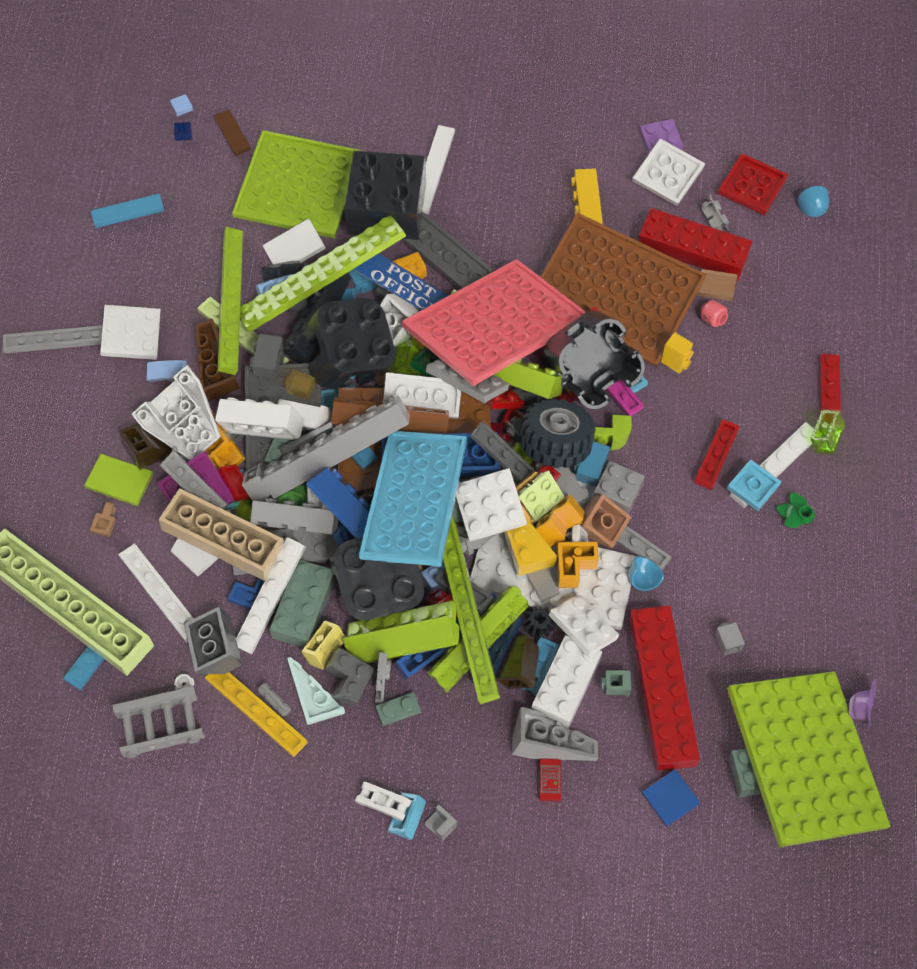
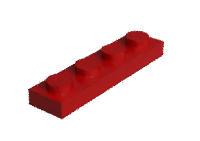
M822 353L820 355L821 422L840 423L841 420L840 355Z
M722 419L696 476L695 484L709 490L713 489L738 433L739 425Z

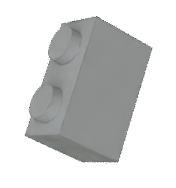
M262 463L244 472L242 486L252 501L264 502L265 498H269L271 495L261 480L265 471Z

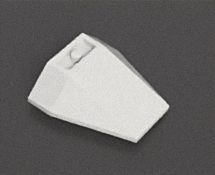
M186 365L173 377L175 381L151 402H144L132 415L144 430L171 448L177 446L180 454L192 460L208 449L221 435L201 381L189 365Z

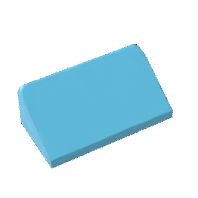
M402 792L401 796L411 800V804L404 812L405 817L403 821L392 818L388 832L407 839H413L426 801L419 795Z

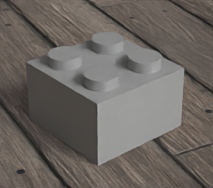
M609 461L593 496L604 494L629 514L643 486L645 476Z

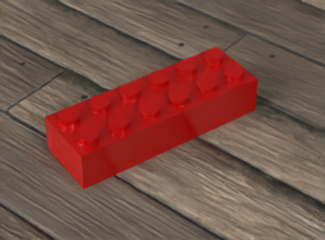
M650 208L638 240L680 262L705 270L736 274L738 281L753 242L752 240Z

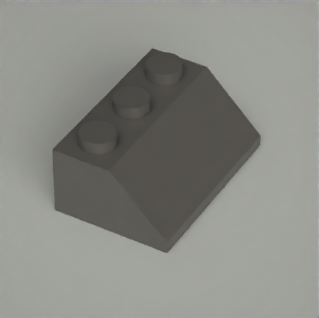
M220 607L184 624L196 674H226L242 666L231 617Z

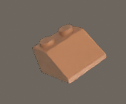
M604 494L591 497L584 509V518L580 525L588 533L589 540L613 548L631 516Z

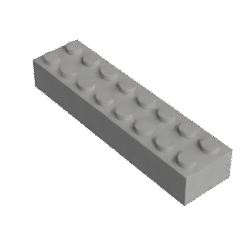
M399 395L387 397L383 400V404L378 407L376 405L371 406L366 410L367 413L361 416L359 414L349 419L350 422L344 426L343 424L337 425L332 429L333 432L328 435L326 433L319 435L312 444L307 442L300 446V450L294 454L291 451L282 457L283 460L269 463L261 480L273 499L408 425L410 414Z

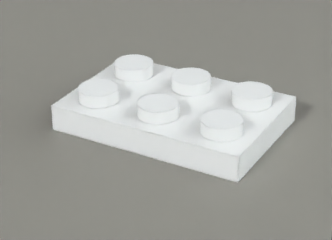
M580 594L550 610L549 616L588 657L618 639L619 634Z

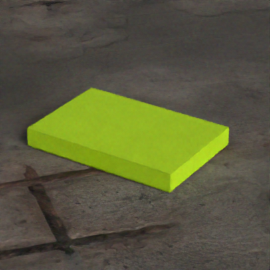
M100 454L84 487L85 489L138 507L154 474L153 471L144 468L139 470L136 465Z

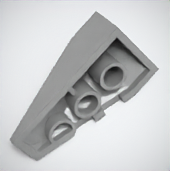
M521 707L512 736V755L530 759L597 761L598 741L577 730L571 731L563 727V723L558 720L554 722L546 718V714L540 711Z

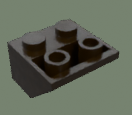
M138 423L119 431L123 447L139 470L167 458L172 453V449L167 444L144 430Z

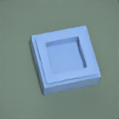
M186 94L170 100L177 116L193 110Z

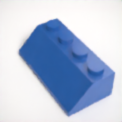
M332 468L325 469L306 485L356 539L363 537L370 512L368 508L370 504L363 497L359 498L355 494L356 489L350 483L346 484L341 479L343 475L336 468L334 470Z

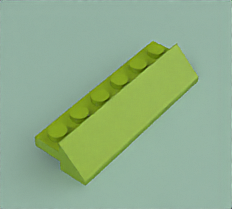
M515 585L513 587L509 586L480 616L488 648L529 606L528 601L522 596L521 590ZM462 636L459 639V644L452 646L427 672L446 693L470 669Z
M449 601L348 623L347 637L342 639L347 652L365 663L379 661V653H387V659L458 645L460 626L455 623L457 604Z

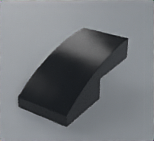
M300 260L262 267L264 282L290 274L294 275L301 271Z

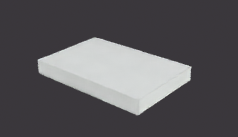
M309 219L263 245L273 264L300 260V263L326 248Z

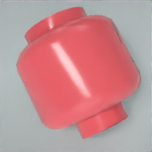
M711 300L702 305L701 319L713 327L721 326L728 318L727 308L719 302Z

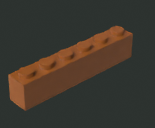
M335 397L331 423L335 424V426L339 424L344 426L350 422L349 419L357 414L361 416L367 413L366 410L371 406L376 405L378 407L383 403ZM404 405L410 414L409 424L397 431L447 434L449 410Z

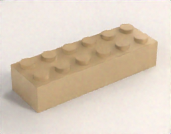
M180 488L159 519L162 531L264 581L284 544L283 538Z

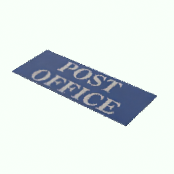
M379 253L355 269L420 310L448 296Z

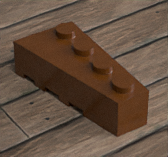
M213 318L195 325L199 379L207 400L211 401L239 390L240 386L235 375L217 371L219 330Z

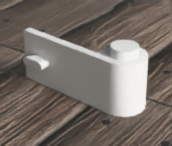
M279 399L278 405L289 403L304 418L303 427L310 432L330 423L332 419L331 409L326 406L316 407Z

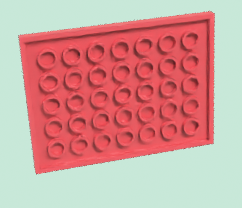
M516 259L402 321V327L474 386L546 345L554 334L586 312Z

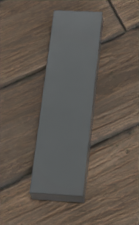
M484 421L479 423L470 437L504 469L510 468L514 479L520 483L534 471Z

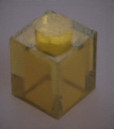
M293 370L292 374L287 376L285 385L289 394L309 401L316 382L315 377Z

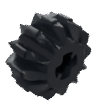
M537 605V609L531 606L529 612L524 614L523 625L526 626L525 632H531L532 638L536 634L539 639L543 634L549 637L550 631H555L554 625L556 623L549 616L550 612H548L547 606L544 609H541L540 605Z

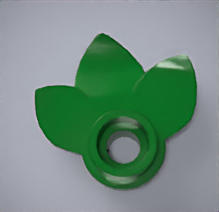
M790 493V503L776 507L779 515L786 519L784 526L789 528H798L802 524H809L815 518L813 508L807 505V501L803 496L796 493ZM805 513L808 517H804L802 514Z

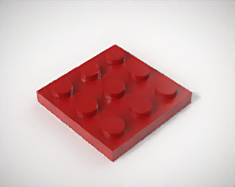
M741 153L719 188L718 194L765 216L788 179L789 174Z

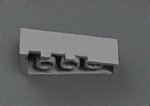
M265 498V502L253 501L250 523L268 527L333 534L338 526V518L324 505H322V509H317L315 504L303 503V507L296 506V502L284 501V504H277L276 499Z

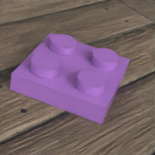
M673 119L640 126L639 130L648 154H650L659 139L683 150V144Z

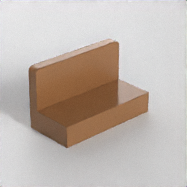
M701 270L707 276L696 296L726 301L733 300L737 280L736 274Z

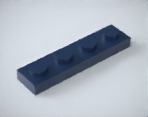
M521 616L488 648L494 675H496L512 638L516 636L523 621Z

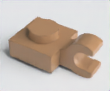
M106 502L103 513H96L90 528L91 533L110 538L116 522L115 517H113L116 507H114L113 503Z

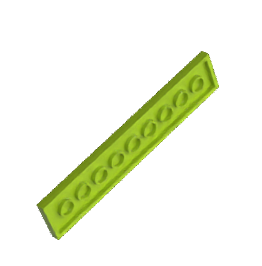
M392 216L383 218L376 225L367 228L358 236L352 237L348 242L336 247L327 255L321 256L311 265L305 266L301 271L289 276L285 281L274 285L270 290L258 295L251 302L243 304L240 307V319L249 333L403 239L406 237L404 231Z

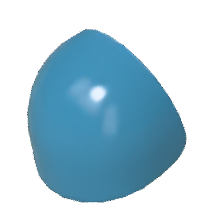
M810 187L804 190L798 197V207L807 216L818 217L823 215L828 209L829 194L825 187Z
M643 556L635 557L629 570L630 582L634 588L641 591L656 588L664 579L661 568L655 562Z

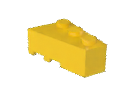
M526 516L527 525L503 532L518 576L556 566L557 555Z

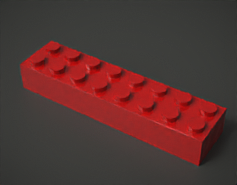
M671 605L631 610L629 623L656 771L697 767L700 756Z

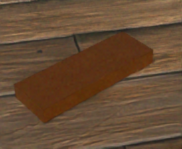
M229 109L214 115V120L234 156L251 150L249 143Z

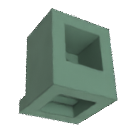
M606 670L605 677H601V690H605V695H625V697H629L631 692L630 671Z

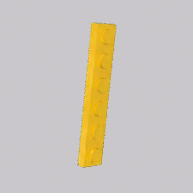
M230 672L226 674H208L205 677L209 684L293 758L308 743L301 734Z

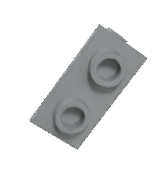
M709 196L711 201L704 202L701 209L707 219L714 216V218L708 220L711 227L721 231L726 227L727 231H729L726 225L729 223L726 215H721L719 212L722 209L717 200L713 201L711 196Z

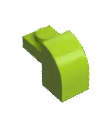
M613 415L610 428L595 427L593 442L602 445L609 443L610 450L622 448L627 443L631 432L632 416Z

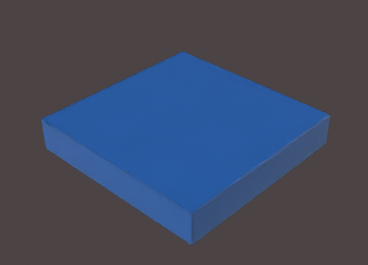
M676 769L641 793L666 828L701 803Z

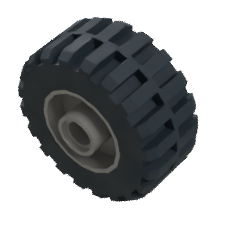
M546 399L541 400L539 403H535L528 408L523 416L520 432L521 447L529 458L532 457L533 461L536 463L540 462L543 466H553V468L557 469L560 467L569 468L571 465L576 466L586 460L591 453L596 430L595 422L589 412H586L582 406L578 407L574 402L569 403L563 399L561 401L556 399H550V401Z

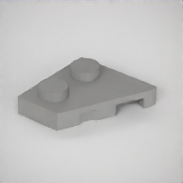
M379 653L375 703L380 704L384 700L385 679H390L391 661L387 660V653Z

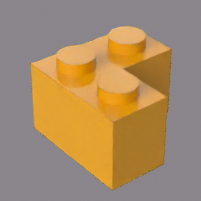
M570 494L538 520L536 530L549 547L554 544L558 545L559 542L565 540L567 529L583 522L585 511Z
M598 542L558 543L556 551L558 588H578L580 581L579 570L597 569L599 561Z

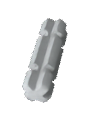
M263 683L258 688L259 693L265 696V699L276 710L278 709V712L283 717L290 713L291 708L283 702L284 700L274 690H271L267 683Z

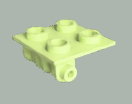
M549 471L541 472L538 477L531 480L532 485L528 483V488L524 487L521 491H518L520 502L524 504L535 522L565 498Z

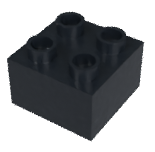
M354 151L344 207L348 235H359L367 228L379 223L383 218L392 216L406 235L403 239H419L427 183L425 156Z

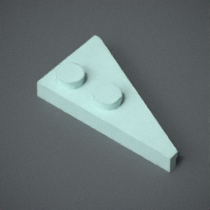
M291 657L287 658L307 725L345 714L344 708L297 661Z

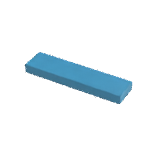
M159 193L91 210V215L95 228L162 212L164 207Z

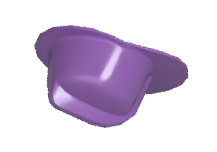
M876 679L873 680L870 690L857 692L851 697L849 702L850 717L859 721L869 722V727H871V711L876 691Z

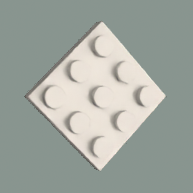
M659 139L634 175L632 181L678 206L704 168L705 163Z
M105 305L101 356L157 360L160 309Z
M510 468L458 484L456 498L470 542L527 525Z

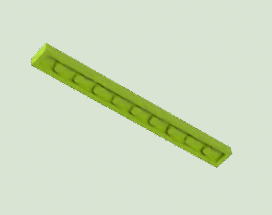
M225 227L217 371L236 375L238 372L243 231Z
M452 517L443 560L453 600L457 604L456 612L478 701L480 704L499 699L500 694L456 522Z

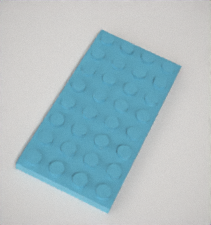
M396 431L388 435L359 552L360 559L430 566L442 565L467 444V436Z

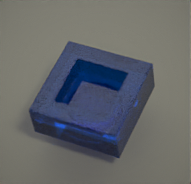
M191 122L174 123L175 141L192 140Z

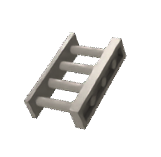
M194 686L112 705L116 718L123 720L127 746L120 747L123 757L135 758L141 753L187 742L194 744L199 742L200 739H204L205 735L202 728L196 729L192 703L198 700ZM181 704L184 707L188 731L176 734L171 708ZM161 709L164 713L168 736L156 739L151 713L154 710ZM141 714L144 719L147 741L135 744L131 718L133 715Z

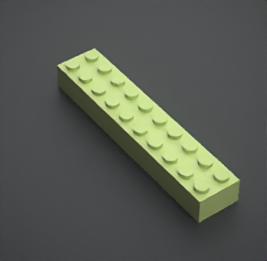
M5 528L0 532V580L128 676L154 647L150 637Z

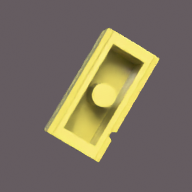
M324 621L301 652L311 666L324 670L332 652L343 645L344 641L342 638L345 635L337 624Z

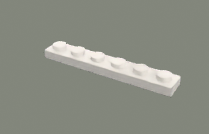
M805 422L760 466L777 478L819 438L820 433ZM731 492L730 497H732L743 508H745L748 505L746 502H744L742 499H740Z
M288 537L286 538L236 638L238 648L253 654L306 546Z

